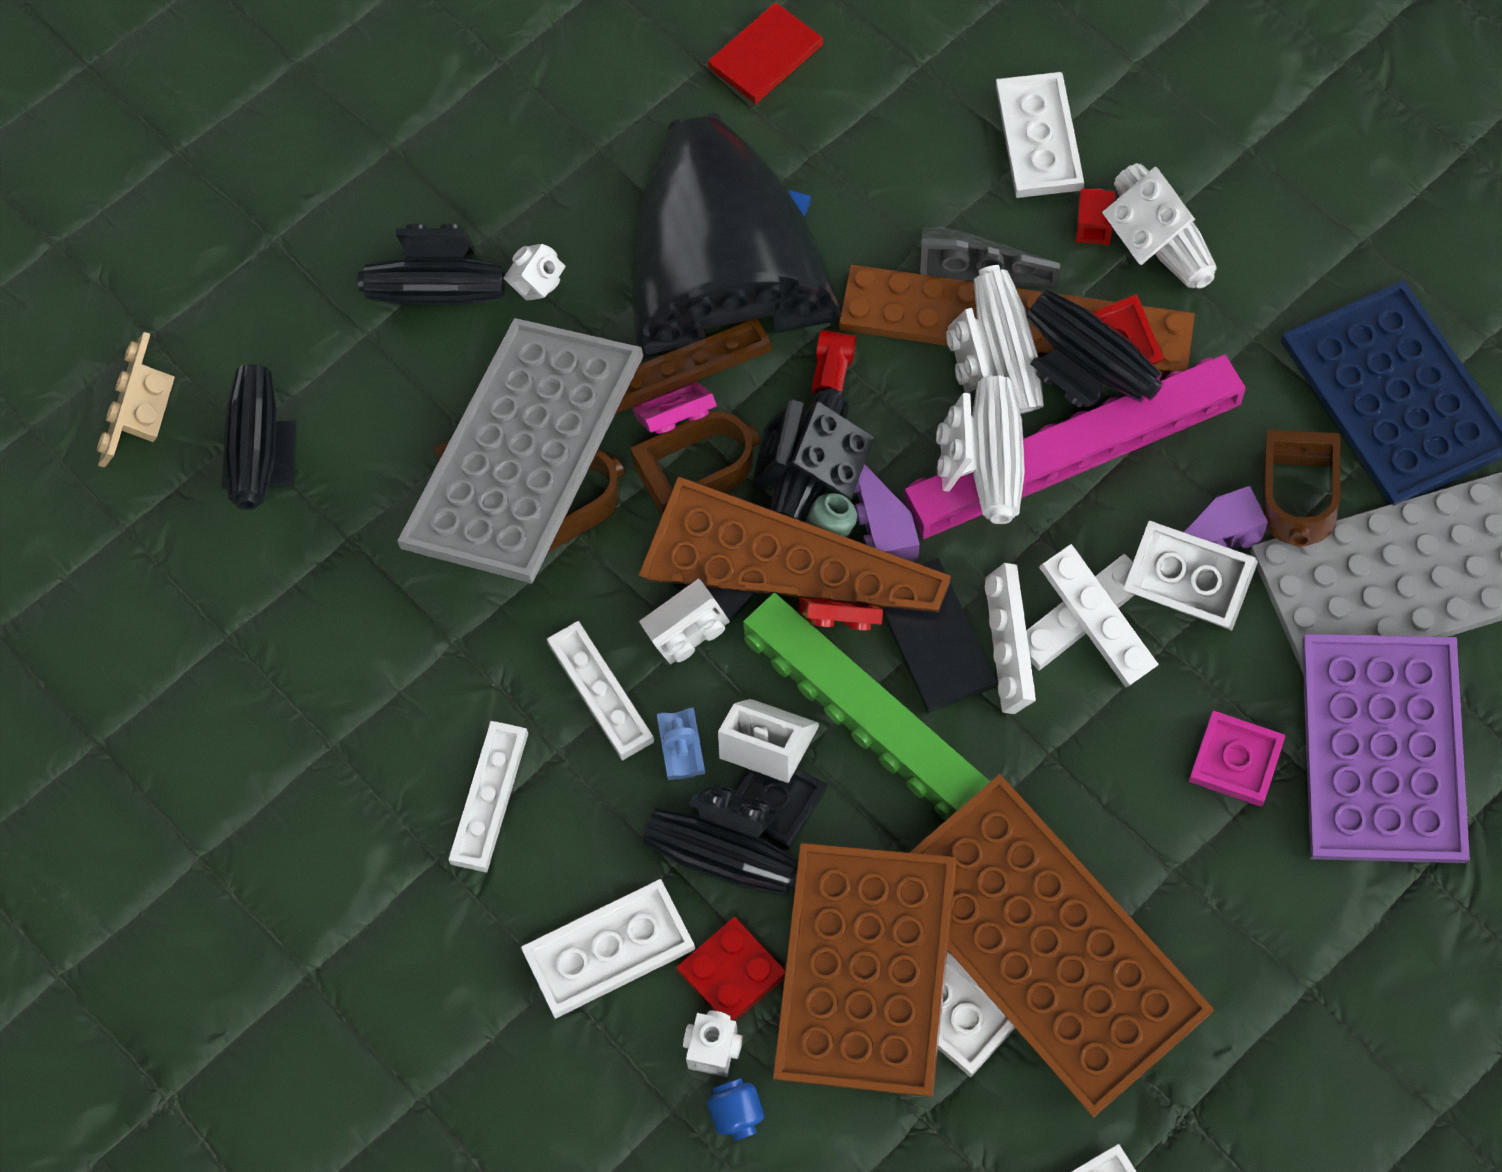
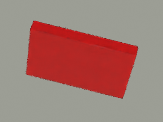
M775 2L708 60V68L756 105L823 46V37Z

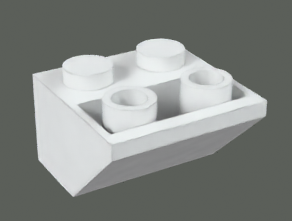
M697 579L639 622L653 644L671 665L675 661L682 662L689 658L695 652L694 647L704 640L710 641L723 633L725 625L730 621L702 581Z
M753 699L734 703L718 731L719 758L789 783L814 737L819 723Z

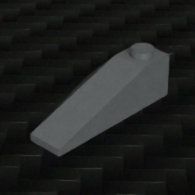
M945 227L922 228L920 274L974 282V278L980 276V269L999 265L1000 270H1008L1015 286L1054 288L1058 286L1060 263L957 229H947Z

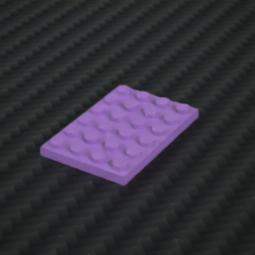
M1304 634L1302 638L1310 859L1467 863L1470 857L1457 637Z

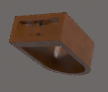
M711 412L703 418L688 421L668 432L630 448L633 466L661 516H663L673 489L657 460L710 436L724 435L731 437L743 447L744 452L734 464L695 482L725 493L743 483L752 470L754 461L753 447L760 444L759 436L753 425L746 426L742 420L728 413Z
M1267 430L1263 474V513L1268 521L1266 528L1275 538L1296 547H1305L1318 543L1327 538L1336 525L1340 502V433ZM1273 464L1330 467L1329 507L1321 514L1313 517H1296L1282 511L1273 499Z
M597 450L589 470L603 474L609 480V485L599 498L564 518L548 553L604 521L614 512L620 498L618 478L625 474L621 463L615 456L610 458L604 452Z

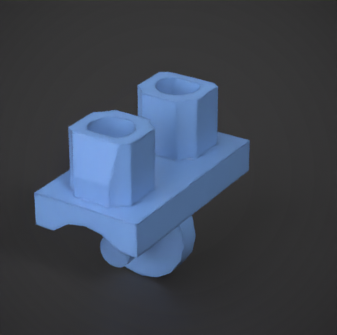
M688 708L676 713L657 714L668 780H680L705 774L694 708Z

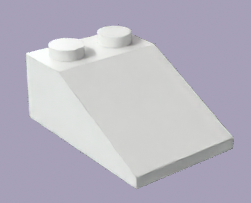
M1148 521L1123 590L1232 631L1258 561L1250 555Z

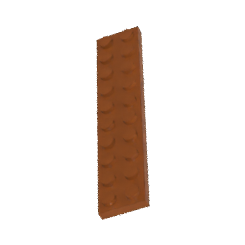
M851 265L839 330L948 346L946 340L948 326L965 309L972 308L974 317L977 319L974 282ZM1016 288L1028 315L1031 306L1043 292ZM1058 294L1086 308L1090 312L1116 303ZM1142 306L1164 357L1163 362L1154 365L1162 373L1161 377H1166L1175 371L1184 372L1188 370L1195 313ZM1029 322L1038 358L1056 350Z

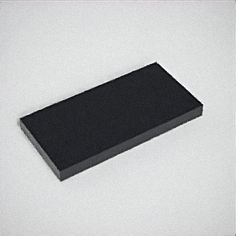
M939 558L921 564L946 574ZM951 583L939 613L880 606L928 713L997 687V681Z

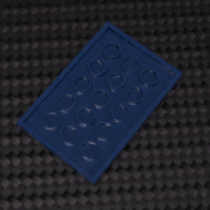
M1404 280L1282 335L1281 343L1389 505L1392 504L1394 506L1405 500L1422 496L1502 459L1501 418Z

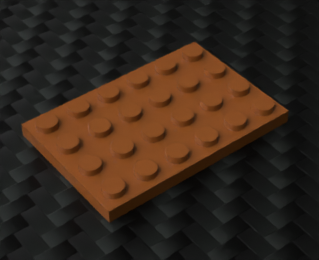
M800 843L774 1080L933 1097L957 862L955 857Z

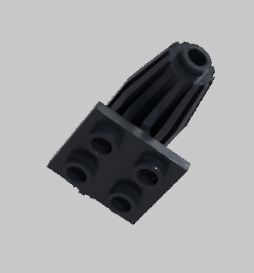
M408 224L406 228H396V236L407 257L365 264L364 271H359L357 278L359 292H364L366 299L401 305L463 306L504 299L505 295L504 265L464 258L465 255H475V247L466 229L461 228L457 224H442L440 228H427L423 224Z
M1050 290L1044 291L1031 306L1026 318L1056 350L1043 357L1034 358L1030 365L1038 370L1036 376L1050 386L1057 384L1065 390V398L1074 405L1082 407L1084 404L1088 407L1103 403L1108 397L1102 393L1103 384L1140 403L1145 398L1151 401L1161 390L1163 383L1159 380L1162 373L1131 341L1086 308Z
M260 364L241 365L236 369L226 406L222 488L223 490L227 489L229 501L231 500L237 508L243 510H252L261 505V503H264L268 487L294 486L297 424L295 420L276 421L277 407L272 373L266 366L263 367Z
M827 388L822 392L818 391L801 417L791 463L776 479L770 510L805 522L813 502L818 496L824 494L826 487L847 499L852 498L874 437L847 420L849 402L845 400V395L841 391L833 388Z
M715 784L713 788L708 787L691 798L689 806L698 808L699 816L655 808L645 828L643 844L681 866L741 888L787 896L790 890L795 891L799 859L758 837L770 824L777 820L779 815L778 811L770 809L771 804L755 797H749V800L734 796L735 791L733 789Z

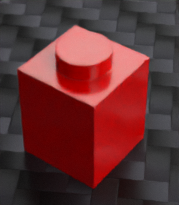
M1100 188L1081 189L1075 242L1110 245L1113 227L1102 212L1115 202V191H1105Z

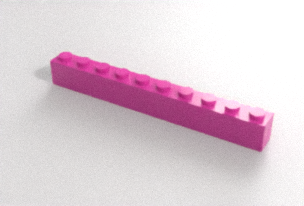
M1224 354L1215 359L1212 357L1205 358L1197 363L1195 367L1184 372L1175 371L1170 373L1164 380L1160 381L1163 383V386L1151 401L1145 398L1140 403L1128 396L1122 398L1113 397L1105 401L1100 407L1089 412L1086 410L1079 411L1072 415L1069 420L1058 425H1046L1036 434L1023 438L1025 474L1021 498L1240 406L1246 387ZM973 473L961 476L950 492L943 491L942 477L938 475L929 479L920 478L912 482L908 488H905L904 505L912 513L914 525L923 540L983 515Z

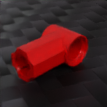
M821 330L816 352L817 366L812 382L813 395L827 388L843 392L848 366L852 365L856 335Z

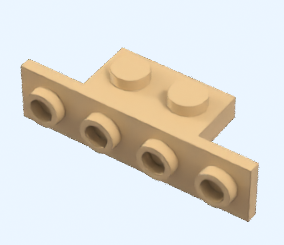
M143 332L137 342H130L126 350L124 360L128 361L129 364L127 371L120 373L115 386V390L120 392L117 402L113 401L106 416V421L111 422L108 433H102L96 451L101 453L98 466L105 468L114 457L121 431L154 442L158 436L175 377L142 364L150 338L149 333Z

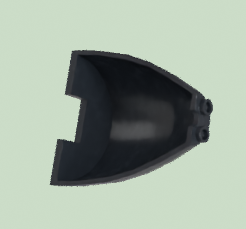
M709 113L703 117L688 120L678 119L671 122L668 126L669 132L665 136L652 166L639 206L632 249L633 318L636 346L642 348V359L665 355L705 338V328L767 316L772 317L774 333L840 321L842 316L840 306L825 262L802 211L775 172L748 143L721 121L720 115L716 113Z

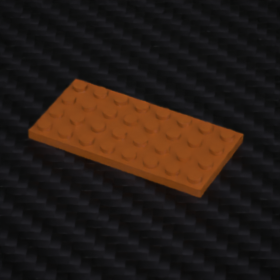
M1001 774L996 776L910 852L949 856L957 859L948 951L1094 1118L1214 1012L1213 1007Z

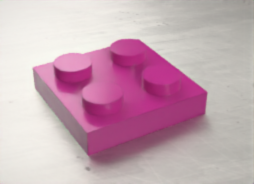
M693 382L633 406L632 410L636 420L649 432L655 431L656 434H661L674 429L676 422L686 418L693 421L705 417L709 414L708 410L717 405L713 394L698 382Z
M1213 710L1189 782L1262 807L1286 735Z

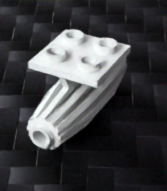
M1141 163L1130 165L1125 170H1122L1114 182L1120 197L1102 213L1137 262L1142 265L1156 254L1158 259L1187 287H1197L1200 289L1210 284L1215 277L1216 264L1199 229L1193 223L1195 218L1160 170L1154 167L1149 171Z
M999 265L980 269V276L974 278L977 319L974 317L972 308L965 309L948 326L946 332L948 347L951 351H954L957 360L955 365L957 381L960 385H963L965 393H971L976 389L977 382L981 381L984 377L986 378L991 375L1008 377L1013 382L1020 414L1040 409L1044 406L1042 382L1036 376L1038 370L1030 365L1034 358H1038L1029 321L1026 318L1025 307L1008 270H1000Z
M991 375L977 382L972 416L970 393H963L955 406L950 407L944 422L938 425L936 442L941 445V456L938 461L937 473L939 477H942L943 491L950 492L961 476L973 473L983 516L990 519L992 523L1006 524L1011 522L1015 516H1018L1020 511L1025 474L1022 418L1013 382L1008 377Z

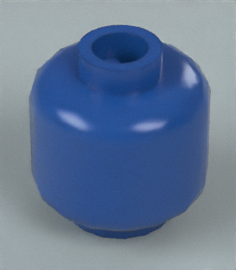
M741 1077L713 1087V1095L707 1099L706 1103L715 1131L719 1135L732 1134L734 1141L756 1134L754 1125H757L764 1119L765 1113L754 1084L743 1083Z

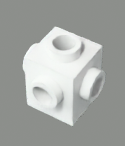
M543 243L523 246L513 256L512 261L514 263L503 279L526 301L545 298L559 284V276L566 266L557 258V253Z
M708 1011L707 1015L697 1013L695 1024L687 1025L683 1041V1047L689 1048L686 1057L688 1069L727 1077L731 1058L738 1059L743 1035L737 1034L736 1021L730 1020L731 1017L718 1011Z

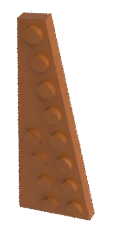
M679 476L639 573L641 578L649 581L690 585L697 579H700L705 587L773 594L775 592L777 595L938 613L952 579L950 575Z

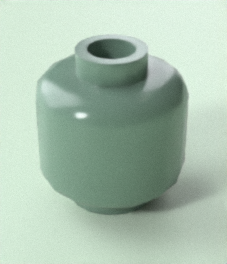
M825 493L818 496L813 502L806 516L805 523L848 538L856 524L857 512L854 505L843 495Z

